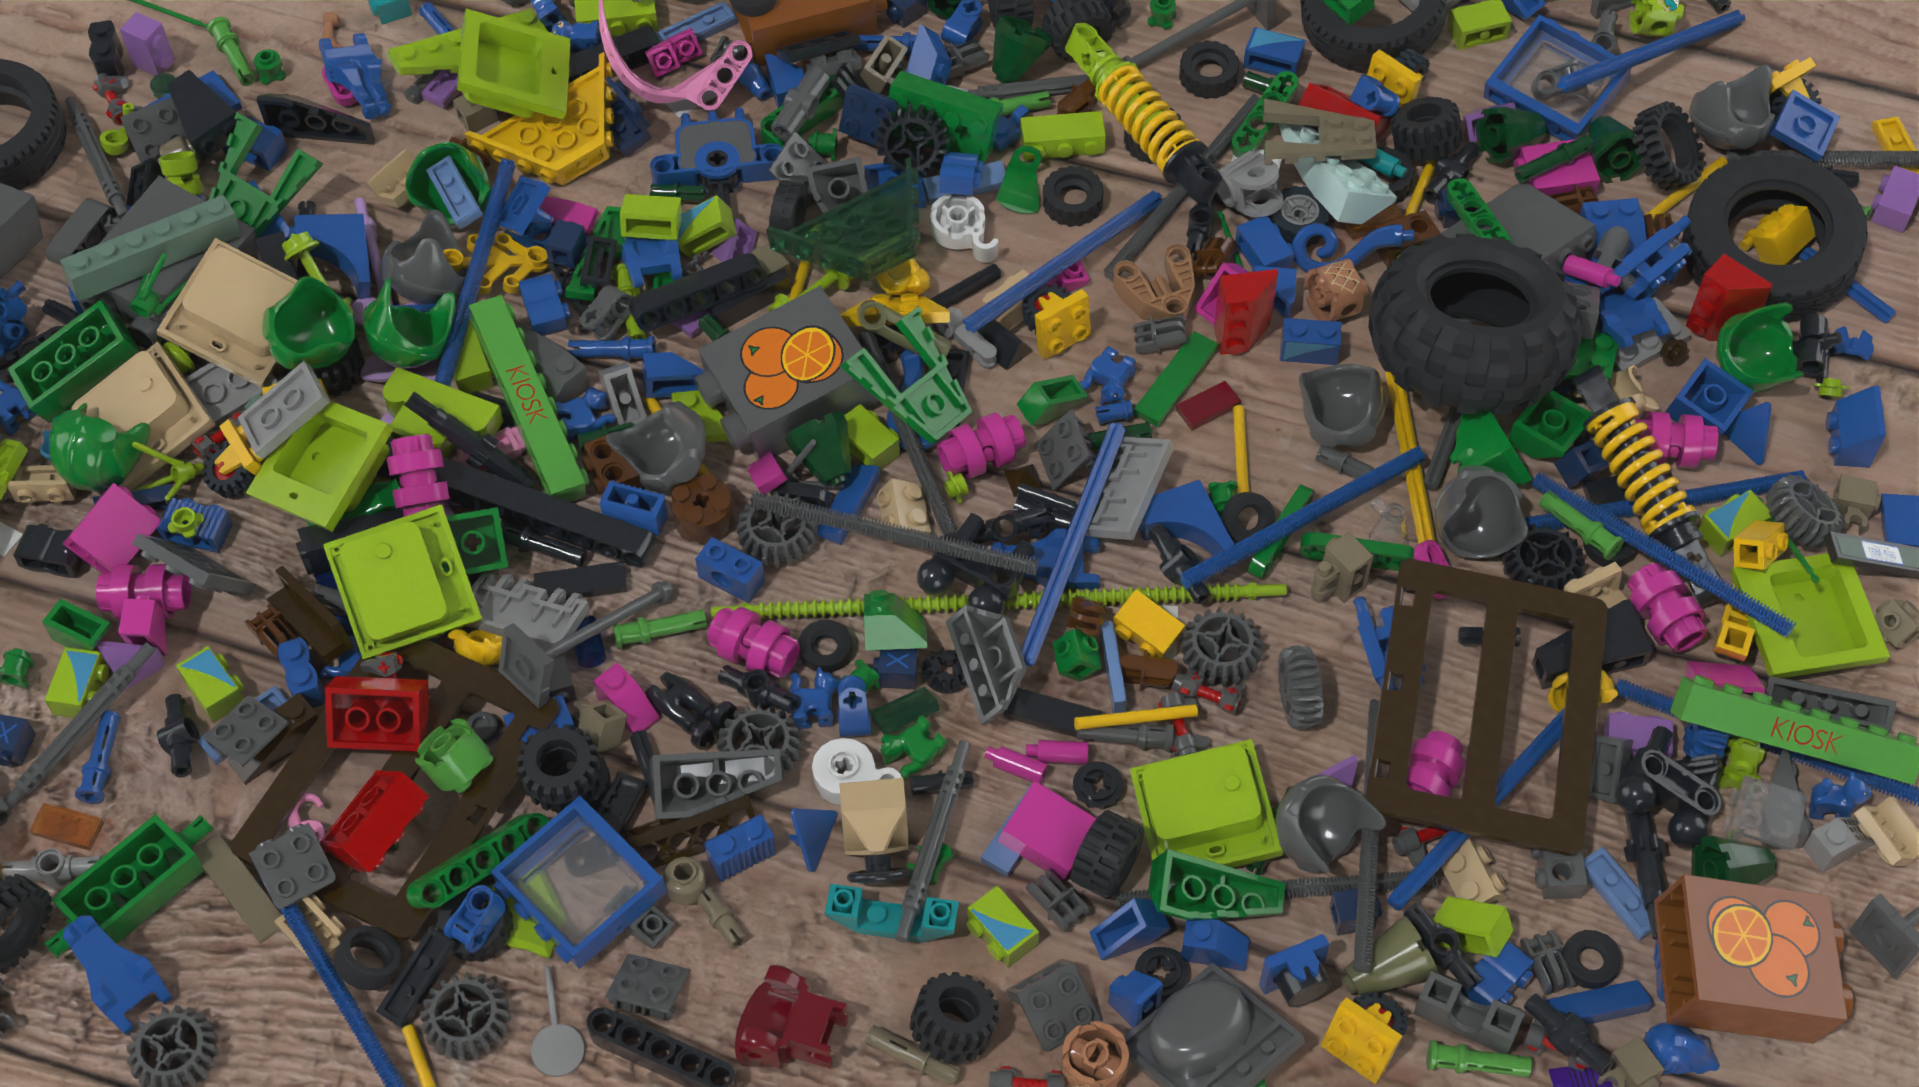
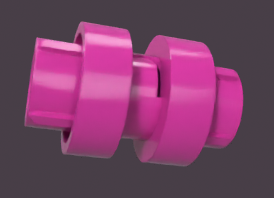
M1649 411L1646 420L1635 419L1636 424L1645 422L1648 426L1647 430L1638 436L1639 439L1650 435L1655 438V443L1646 449V452L1656 449L1662 450L1663 456L1657 461L1659 465L1665 463L1667 457L1675 458L1676 467L1694 469L1697 468L1700 460L1714 461L1718 447L1717 426L1704 425L1702 416L1682 414L1677 423L1671 422L1669 413Z
M994 412L977 420V429L972 430L968 424H963L949 430L948 439L937 445V452L946 474L948 471H951L953 475L961 473L966 479H971L986 472L987 462H991L996 468L1014 462L1016 458L1015 452L1026 447V438L1021 424L1014 415L1001 418L998 413Z
M422 434L394 439L391 442L393 456L387 457L389 475H401L399 478L401 487H403L392 490L395 508H402L404 517L441 504L445 512L443 501L449 500L450 497L447 481L435 482L437 481L436 471L433 469L444 467L441 449H434L432 436Z
M1652 563L1639 569L1631 576L1628 581V588L1632 592L1629 599L1634 609L1640 613L1641 618H1651L1647 624V629L1659 645H1668L1675 652L1679 653L1694 647L1705 637L1707 629L1702 623L1705 618V612L1694 597H1683L1687 591V586L1676 571H1666L1659 563Z
M151 564L148 566L145 574H142L138 565H116L112 573L101 574L97 579V605L102 612L112 611L114 617L121 620L124 598L135 599L139 595L154 598L164 610V618L171 619L176 610L188 609L190 606L191 584L188 582L190 577L185 574L178 576L165 569L166 564Z
M726 607L719 610L713 618L707 633V640L711 646L717 648V655L720 658L735 665L746 659V669L748 671L761 669L767 673L768 677L771 675L779 678L785 677L793 668L800 651V644L796 639L790 637L789 628L772 620L767 621L761 626L760 615L744 607H739L736 610Z
M1441 731L1429 732L1426 738L1416 740L1410 752L1407 786L1413 790L1451 798V788L1457 786L1466 768L1465 761L1461 757L1464 748L1460 741L1452 735Z

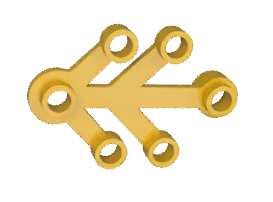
M507 233L497 234L495 244L490 248V256H488L489 259H487L485 267L492 268L483 275L481 284L487 286H480L478 294H489L492 290V284L510 267L520 266L513 275L505 276L503 281V290L509 294L517 293L520 290L519 281H523L531 272H542L549 267L546 250L540 246L526 248L514 241ZM471 234L467 238L466 246L471 252L474 251L476 244L473 242H477L478 234ZM446 249L443 251L455 273H458L462 268L469 267L471 257H463V254L456 249ZM510 250L516 255L509 256L504 252Z

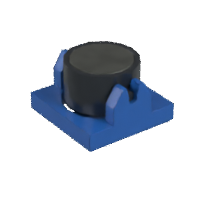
M1320 934L1265 957L1259 982L1263 994L1265 995L1279 989L1288 1007L1293 1008L1312 1002L1326 993L1332 985L1324 969L1329 948L1326 936Z

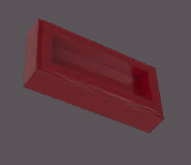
M1223 381L1177 404L1176 411L1192 431L1232 411L1234 406L1241 405V400L1228 383Z

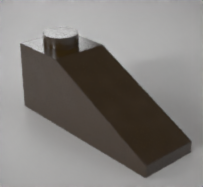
M300 693L273 710L287 720L289 724L244 767L231 758L227 761L245 785L294 753L317 720V713Z

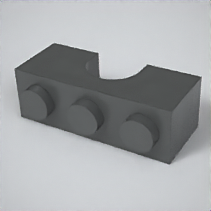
M1431 971L1413 1014L1498 1053L1508 1054L1525 1013L1493 999L1490 1005L1475 1003L1462 994V984Z

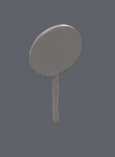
M546 966L544 970L551 1026L544 1028L536 1035L531 1047V1056L535 1066L542 1073L548 1076L560 1077L568 1075L578 1068L584 1057L585 1046L581 1035L574 1028L558 1024L551 967Z

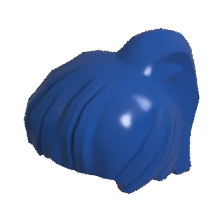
M1667 1022L1652 1026L1648 1032H1645L1643 1041L1664 1068V1074L1679 1075L1688 1072L1703 1074L1706 1071H1717L1720 1065L1717 1057L1704 1035H1696L1685 1026L1667 1024Z

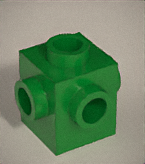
M1073 629L1065 632L1062 637L1052 642L1055 662L1060 675L1080 682L1102 668L1095 636H1090L1080 630Z

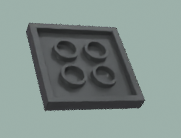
M139 533L132 543L143 550L141 553L143 557L154 562L160 560L166 563V570L178 576L185 574L190 577L188 582L200 589L206 590V588H209L218 593L224 591L230 595L237 596L238 593L250 595L256 585L186 544Z

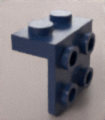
M609 76L605 79V82L616 101L610 106L614 114V124H610V130L613 132L614 144L627 157L652 139L647 130L650 124L641 113L643 110L634 98L629 99L626 96L628 92L620 81L615 83Z
M850 84L846 89L838 131L875 145V140L879 137L876 135V130L878 127H882L880 125L881 119L887 118L889 110L896 113V108L899 104L892 98L856 84ZM892 130V131H891V141H892V142H895L898 137L892 135V134H893V130Z

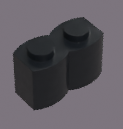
M107 20L91 23L88 29V36L91 41L89 56L96 74L106 73L109 76H124V67L121 62L123 47L113 22Z
M46 524L27 525L13 554L18 566L35 572H49L61 577L75 578L83 559L62 544L73 530L55 531Z

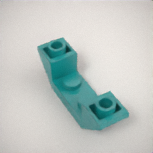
M830 884L825 916L858 934L895 939L903 910L901 909L902 904L863 899L862 888ZM927 897L925 907H922L920 914L915 917L908 941L923 943L954 934L959 901Z

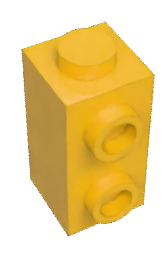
M1754 520L1734 537V567L1759 570L1767 568L1787 550L1788 534L1785 533V523Z

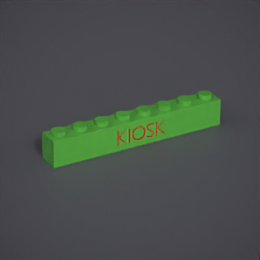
M502 295L470 304V321L546 494L568 502L586 497L585 485L589 484L587 473L583 467L579 468L576 463L578 455L573 443L568 445L565 438L568 436L566 426L563 420L558 421L556 418V404L553 397H547L544 391L547 389L542 373L537 374L535 371L536 360L531 349L526 350L524 346L526 338L522 328H516L515 326L516 316L512 305H506Z
M1695 675L1694 679L1682 676L1670 710L1672 714L1682 721L1912 785L1915 784L1919 773V744L1916 743L1918 738L1904 732H1899L1897 736L1888 734V729L1875 724H1870L1869 728L1859 726V721L1847 716H1841L1840 720L1830 718L1831 713L1812 707L1811 712L1801 709L1802 705L1783 699L1782 704L1773 702V697L1754 691L1753 695L1742 693L1744 689L1733 684L1724 683L1723 687L1713 685L1714 681L1701 675Z

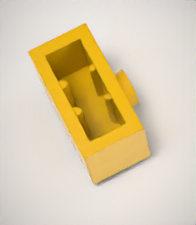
M1135 589L1116 613L1112 622L1115 633L1126 641L1132 640L1139 646V650L1143 654L1144 650H1147L1146 656L1158 658L1165 657L1182 635L1185 627L1182 622L1137 589Z

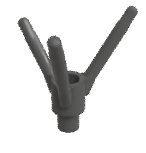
M814 439L806 445L789 467L783 470L788 479L786 481L818 485L828 489L844 488V484L831 487L830 483L822 485L819 481H801L796 468L816 444Z

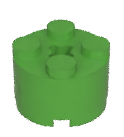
M454 719L450 721L452 726L447 729L439 726L423 740L417 750L420 757L419 759L415 758V762L440 790H455L457 793H460L471 785L472 778L480 770L491 764L493 756L490 754L488 746L464 719Z

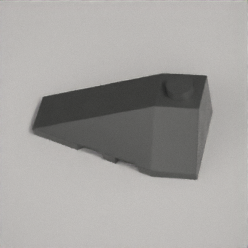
M860 156L806 168L812 196L855 266L862 267L876 264L883 257Z
M514 321L516 328L521 327L526 338L524 346L526 350L531 349L534 354L536 373H542L545 379L547 389L544 391L547 397L552 396L555 403H566L577 398L590 388L586 367L567 350L519 321Z
M780 749L653 755L649 760L651 794L656 820L689 818L782 781Z

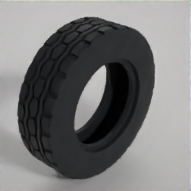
M1775 154L1741 158L1738 161L1735 160L1723 165L1722 168H1718L1710 174L1708 179L1702 182L1694 194L1687 214L1691 223L1683 231L1682 242L1688 243L1693 250L1691 257L1686 260V268L1691 278H1694V282L1700 287L1704 274L1723 254H1726L1773 284L1765 306L1788 303L1792 305L1793 310L1784 316L1782 320H1798L1805 315L1817 314V312H1822L1829 308L1850 288L1860 266L1868 238L1865 213L1862 205L1858 202V198L1847 187L1846 183L1829 170L1813 162L1793 156ZM1787 204L1808 207L1819 251L1809 259L1796 264L1773 265L1755 260L1738 248L1728 230V226L1735 219L1749 212L1759 210L1778 211L1780 207Z

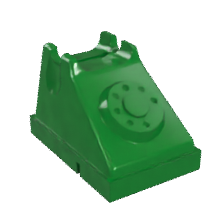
M1477 411L1476 415L1462 413L1460 424L1456 430V446L1450 455L1453 465L1456 463L1462 464L1457 470L1458 473L1464 466L1481 465L1491 467L1496 472L1504 473L1515 484L1521 483V485H1524L1532 480L1490 411Z

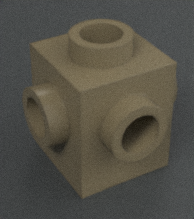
M1889 599L1878 606L1876 609L1877 614L1874 617L1885 642L1888 643L1890 641L1895 647L1906 648L1919 636V610L1910 601L1906 600L1904 602V600L1896 599L1891 601Z

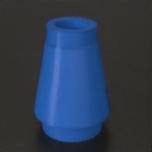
M750 61L737 81L757 97L759 101H763L771 95L772 90L769 88L760 66Z

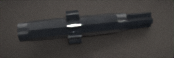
M415 391L405 402L404 406L427 421V425L469 455L465 462L473 468L478 469L482 465L498 477L529 488L535 482L536 477L496 448L499 440L488 432L481 437L453 415L447 413L442 408L438 409Z
M1650 810L1639 815H1632L1624 811L1630 839L1626 840L1627 846L1623 847L1626 862L1633 861L1641 899H1643L1644 909L1648 913L1652 938L1657 940L1654 900L1666 891L1660 861L1664 860L1663 854L1666 853L1664 840L1656 839Z

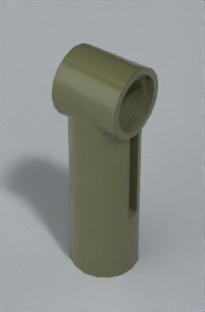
M866 300L860 304L856 315L857 320L864 328L921 357L903 334L884 325L886 320L896 325L898 321L905 317L904 315L874 300ZM870 307H875L879 311V318L874 323H868L864 319V313ZM932 331L936 337L933 342L940 355L944 354L946 357L951 348L952 341Z

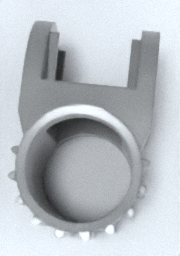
M1248 151L1217 170L1222 176V181L1216 193H1218L1226 206H1233L1239 212L1250 217L1269 216L1282 207L1283 195L1277 189L1276 184L1279 178V168L1273 161L1271 164L1265 165L1263 154ZM1254 172H1263L1264 174L1258 177ZM1259 199L1268 200L1264 204H1254Z

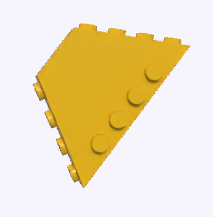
M605 52L599 54L598 67L568 84L567 113L564 119L535 112L530 118L514 115L482 135L472 131L464 133L469 146L490 155L499 163L502 158L515 162L516 168L525 174L533 173L547 183L555 182L562 186L609 159L610 147H614L613 132L610 130V124H614V114L612 107H610V101H614V97L605 79L609 76L614 78V70L610 62L607 61Z

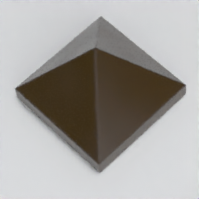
M1033 464L1005 471L1013 497L1018 496L1017 491L1021 483L1042 490Z

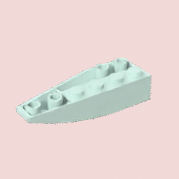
M1278 123L1284 142L1319 144L1318 132L1311 126ZM1341 155L1326 156V161L1315 162L1314 157L1299 158L1298 163H1293L1314 197L1338 222L1363 224L1396 201L1397 197L1386 183L1376 176V172L1368 169L1356 159L1341 160Z

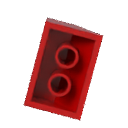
M1309 82L1299 103V106L1374 120L1376 143L1391 125V117L1383 116L1375 110H1366L1364 107L1351 101L1349 95L1322 83Z
M1723 254L1704 274L1685 326L1707 341H1717L1722 326L1729 318L1739 313H1745L1765 306L1773 284L1731 257Z
M1277 269L1220 276L1214 320V331L1217 343H1219L1220 355H1236L1248 352L1269 328L1278 278Z
M336 676L325 687L327 747L417 752L418 747L424 740L428 720L429 680Z
M376 770L319 843L325 852L357 871L371 872L376 870L384 862V854L391 845L399 842L404 836V828L407 824L422 813L425 807L424 802L428 799L429 795L403 772Z

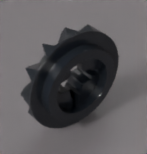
M943 647L938 652L934 653L931 651L930 656L924 660L922 675L925 683L931 689L940 693H953L959 691L967 684L955 649L952 651L946 650ZM941 664H944L946 667L952 665L953 675L947 671L941 673Z
M1098 761L1090 762L1080 767L1075 773L1073 790L1077 800H1081L1088 808L1094 806L1102 810L1105 806L1114 805L1116 800L1121 797L1123 779L1119 771L1112 765ZM1103 777L1104 789H1099L1098 792L1093 794V785L1091 784H1096Z
M1153 947L1139 956L1135 965V971L1159 980L1158 975H1152V973L1156 972L1158 962H1160V967H1162L1163 971H1169L1165 976L1164 983H1162L1161 996L1166 998L1168 995L1180 990L1184 983H1186L1187 966L1182 956L1176 951L1167 947Z

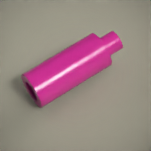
M1569 255L1564 263V274L1603 288H1607L1609 285L1618 287L1621 282V276L1615 275L1613 268L1587 259Z
M1038 740V745L1026 744V756L1037 757V760L1043 763L1085 765L1088 762V742Z
M989 746L984 758L994 761L993 767L1031 783L1035 780L1042 784L1048 769V764L1003 746L999 750Z

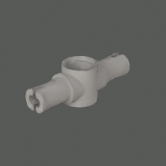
M49 848L41 851L37 856L32 857L31 860L3 861L2 867L5 869H1L3 881L6 876L11 875L14 877L15 874H20L33 882H45L50 888H59L66 885L69 880L79 877L103 856L74 857L73 854L62 855L57 849ZM58 865L56 869L49 871L50 868Z

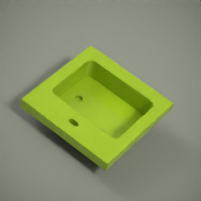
M466 8L463 15L457 90L464 92L465 98L471 103L517 116L530 118L535 112L564 119L567 113L570 38Z
M329 400L330 403L268 455L246 494L258 501L333 532L344 512H350L358 506L388 456L389 446L386 442L394 428L386 422Z
M442 504L323 544L364 661L375 658L378 654L393 652L483 620ZM444 563L449 565V572H444L442 567Z
M1828 553L1804 557L1813 569L1814 574L1820 579L1818 583H1814L1811 575L1806 572L1797 558L1773 561L1764 570L1733 567L1730 575L1734 586L1737 587L1736 591L1740 589V593L1743 590L1742 595L1746 592L1745 597L1750 595L1749 599L1753 596L1752 601L1755 598L1757 599L1755 603L1758 600L1760 601L1758 605L1763 602L1762 607L1765 604L1766 608L1770 606L1768 611L1773 608L1772 613L1776 610L1775 615L1780 612L1779 617L1783 614L1782 619L1787 616L1785 621L1790 618L1789 623L1793 620L1792 625L1796 622L1792 632L1785 638V636L1745 614L1750 628L1755 629L1753 636L1768 676L1779 678L1885 663L1890 658L1855 567L1831 563Z
M1252 739L1129 768L1152 860L1167 849L1232 868L1283 856V850L1279 844L1276 824Z

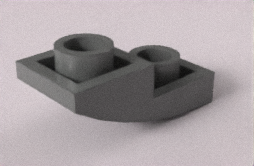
M625 885L608 903L603 912L610 917L631 899L635 893ZM652 905L625 930L651 949H654L675 924Z

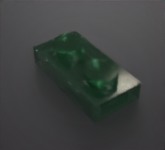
M924 686L869 712L874 724L885 735L900 730L903 726L918 720V717L921 715L926 718L931 713L940 709L937 699Z

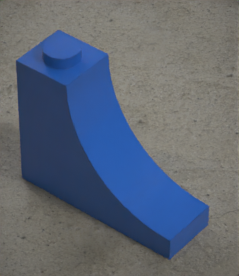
M294 215V227H289V239L292 233L299 234L308 231L312 239L318 240L320 243L319 246L309 252L310 255L326 260L340 268L354 284L358 299L370 298L371 280L364 215Z
M1200 479L1153 495L1137 530L1140 531L1144 541L1150 540L1148 532L1153 527L1164 525L1172 538L1193 542L1206 549L1213 556L1234 545Z

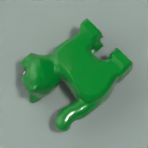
M921 715L913 726L903 730L900 735L885 734L881 738L880 752L885 758V765L899 758L903 752L907 754L912 763L902 767L899 772L905 780L909 775L929 767L935 758L945 751L947 741L940 733H937L933 739H927L931 735L928 730L931 726L926 718Z

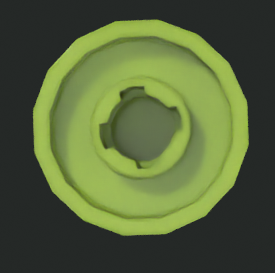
M194 151L174 152L159 158L162 174L167 176L166 180L193 195L203 192L201 176L195 173L199 167Z

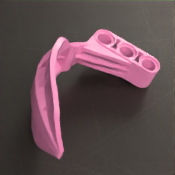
M599 0L600 33L610 65L624 85L647 101L672 103L689 99L705 110H715L721 105L752 58L751 46L744 40H734L728 45L720 58L674 88L656 87L637 76L619 54L607 24L603 0ZM737 45H743L747 49V55L742 60H737L732 55L733 48ZM721 68H729L732 71V77L728 82L718 80L717 73ZM707 90H712L717 94L716 102L711 105H707L702 101V95Z

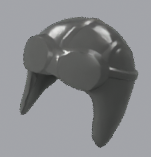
M1762 65L1732 82L1717 81L1694 95L1689 107V116L1703 139L1718 148L1727 150L1747 149L1759 141H1767L1769 139L1776 115L1771 113L1769 101L1772 79L1770 66Z
M432 210L427 213L421 222L420 228L413 236L403 242L393 241L389 244L383 255L381 263V277L385 282L390 277L392 288L405 299L417 304H436L443 294L453 292L456 297L463 289L468 268H462L458 273H455L443 252L446 249H456L461 252L443 213L439 210Z
M1339 364L1300 375L1299 386L1303 400L1304 416L1309 426L1310 436L1314 441L1326 447H1336L1338 445L1360 446L1368 443L1375 437L1377 425L1382 420L1386 407L1385 393L1382 388L1380 374L1376 369L1356 364Z
M679 401L665 403L663 409L656 411L633 427L613 432L606 436L608 445L621 455L640 475L641 484L654 492H667L673 486L687 482L695 477L706 454L703 420L695 411Z
M1481 465L1464 466L1458 475L1444 487L1436 501L1434 508L1436 532L1443 544L1461 557L1488 558L1503 554L1521 543L1528 535V526L1521 514L1519 504L1523 494L1517 485L1502 472H1496L1491 467Z
M1325 774L1309 777L1293 785L1282 798L1275 819L1278 840L1283 852L1295 861L1299 869L1308 872L1323 871L1325 873H1331L1329 869L1330 863L1351 848L1356 840V831L1358 829L1382 830L1386 825L1383 815L1362 794L1338 779Z

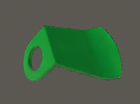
M1027 145L1018 147L1008 163L996 200L1002 206L1012 211L1026 214L1038 212L1039 193L1036 171L1041 163L1042 156L1037 148ZM1024 152H1030L1035 156V160L1031 163H1025L1020 160L1019 156Z

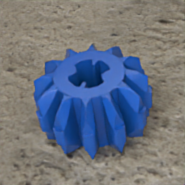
M1688 722L1687 727L1684 728L1685 735L1682 738L1684 740L1683 751L1686 752L1685 754L1692 758L1717 754L1722 758L1724 756V749L1728 747L1727 739L1729 735L1726 732Z

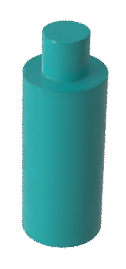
M1378 148L1375 158L1356 159L1390 178L1396 175L1403 179L1407 173V168L1400 165L1401 160Z

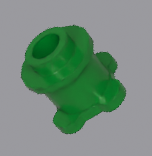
M1151 0L1150 9L1152 15L1147 19V24L1150 27L1157 26L1162 27L1164 30H1170L1173 27L1172 20L1176 18L1175 0Z
M267 49L255 55L253 59L257 73L261 76L259 78L261 84L269 85L273 81H283L286 78L285 71L281 69L283 65L278 52Z
M833 128L832 134L819 133L818 130H815L814 135H809L808 144L819 155L831 156V161L835 162L838 130Z
M1236 481L1212 482L1208 485L1210 491L1208 496L1220 518L1225 504L1231 497L1237 495L1235 490L1238 488V484Z
M18 648L4 652L3 657L5 660L2 667H0V682L5 685L27 688L28 681L24 680L28 669L34 666V661L30 658L31 655L27 651Z
M858 659L855 662L857 668L850 675H856L864 681L866 693L871 688L878 690L880 688L878 673L868 667L861 659ZM849 692V696H855V692Z

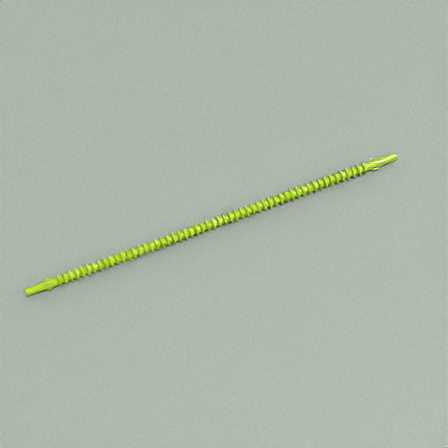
M1235 582L1233 586L1225 583L1223 587L1219 583L1215 587H1212L1210 583L1207 584V588L1212 594L1208 602H1211L1213 598H1216L1217 602H1219L1221 598H1225V601H1229V598H1234V601H1237L1238 598L1242 597L1256 600L1257 597L1287 595L1286 584L1256 585V582H1250L1246 585L1238 586ZM1157 585L1154 589L1146 586L1145 590H1142L1140 586L1137 587L1139 592L1150 600L1155 601L1156 604H1159L1161 600L1165 604L1168 603V600H1172L1174 604L1177 600H1181L1182 603H1185L1187 599L1191 603L1194 602L1184 586L1176 588V585H1173L1171 589H1168L1167 585H1164L1163 589H1159ZM1112 587L1111 591H1106V588H1102V591H1097V588H1094L1093 592H1089L1086 588L1084 592L1076 589V592L1073 593L1068 589L1067 593H1062L1058 605L1059 608H1062L1064 604H1067L1070 608L1072 598L1075 595L1088 597L1093 601L1102 602L1103 606H1106L1107 603L1115 606L1116 602H1120V605L1123 606L1124 602L1128 600L1135 590L1132 587H1129L1128 590L1120 587L1119 591H1115V588ZM1035 590L1032 591V594H1027V591H1024L1022 595L1018 593L1013 599L1005 602V607L1007 610H1010L1012 606L1016 610L1019 609V606H1024L1025 610L1028 606L1036 609L1044 590L1040 594H1036ZM963 593L962 597H957V594H953V597H948V594H945L943 598H940V596L931 598L930 595H927V598H922L921 595L917 599H913L912 595L909 596V599H905L904 596L900 598L911 608L918 610L922 614L923 610H927L928 613H931V610H936L939 613L941 609H945V612L948 613L949 609H953L954 612H957L958 609L967 605L969 597H966V594ZM858 597L856 601L848 598L846 602L842 598L839 599V602H834V599H830V602H825V599H822L820 603H817L816 599H813L812 603H808L807 600H804V603H799L798 600H795L794 604H790L789 600L786 601V604H782L781 601L773 604L772 601H769L768 605H764L763 601L760 602V605L745 602L741 603V606L711 607V619L715 617L719 610L726 607L732 610L744 607L759 614L761 620H764L765 616H769L770 620L773 619V616H778V619H782V616H787V619H790L791 615H795L797 619L800 615L808 618L810 614L814 618L818 614H822L823 618L826 617V614H831V617H834L836 613L840 617H843L844 613H848L850 617L852 613H857L858 616H861V613L864 612V601H861Z

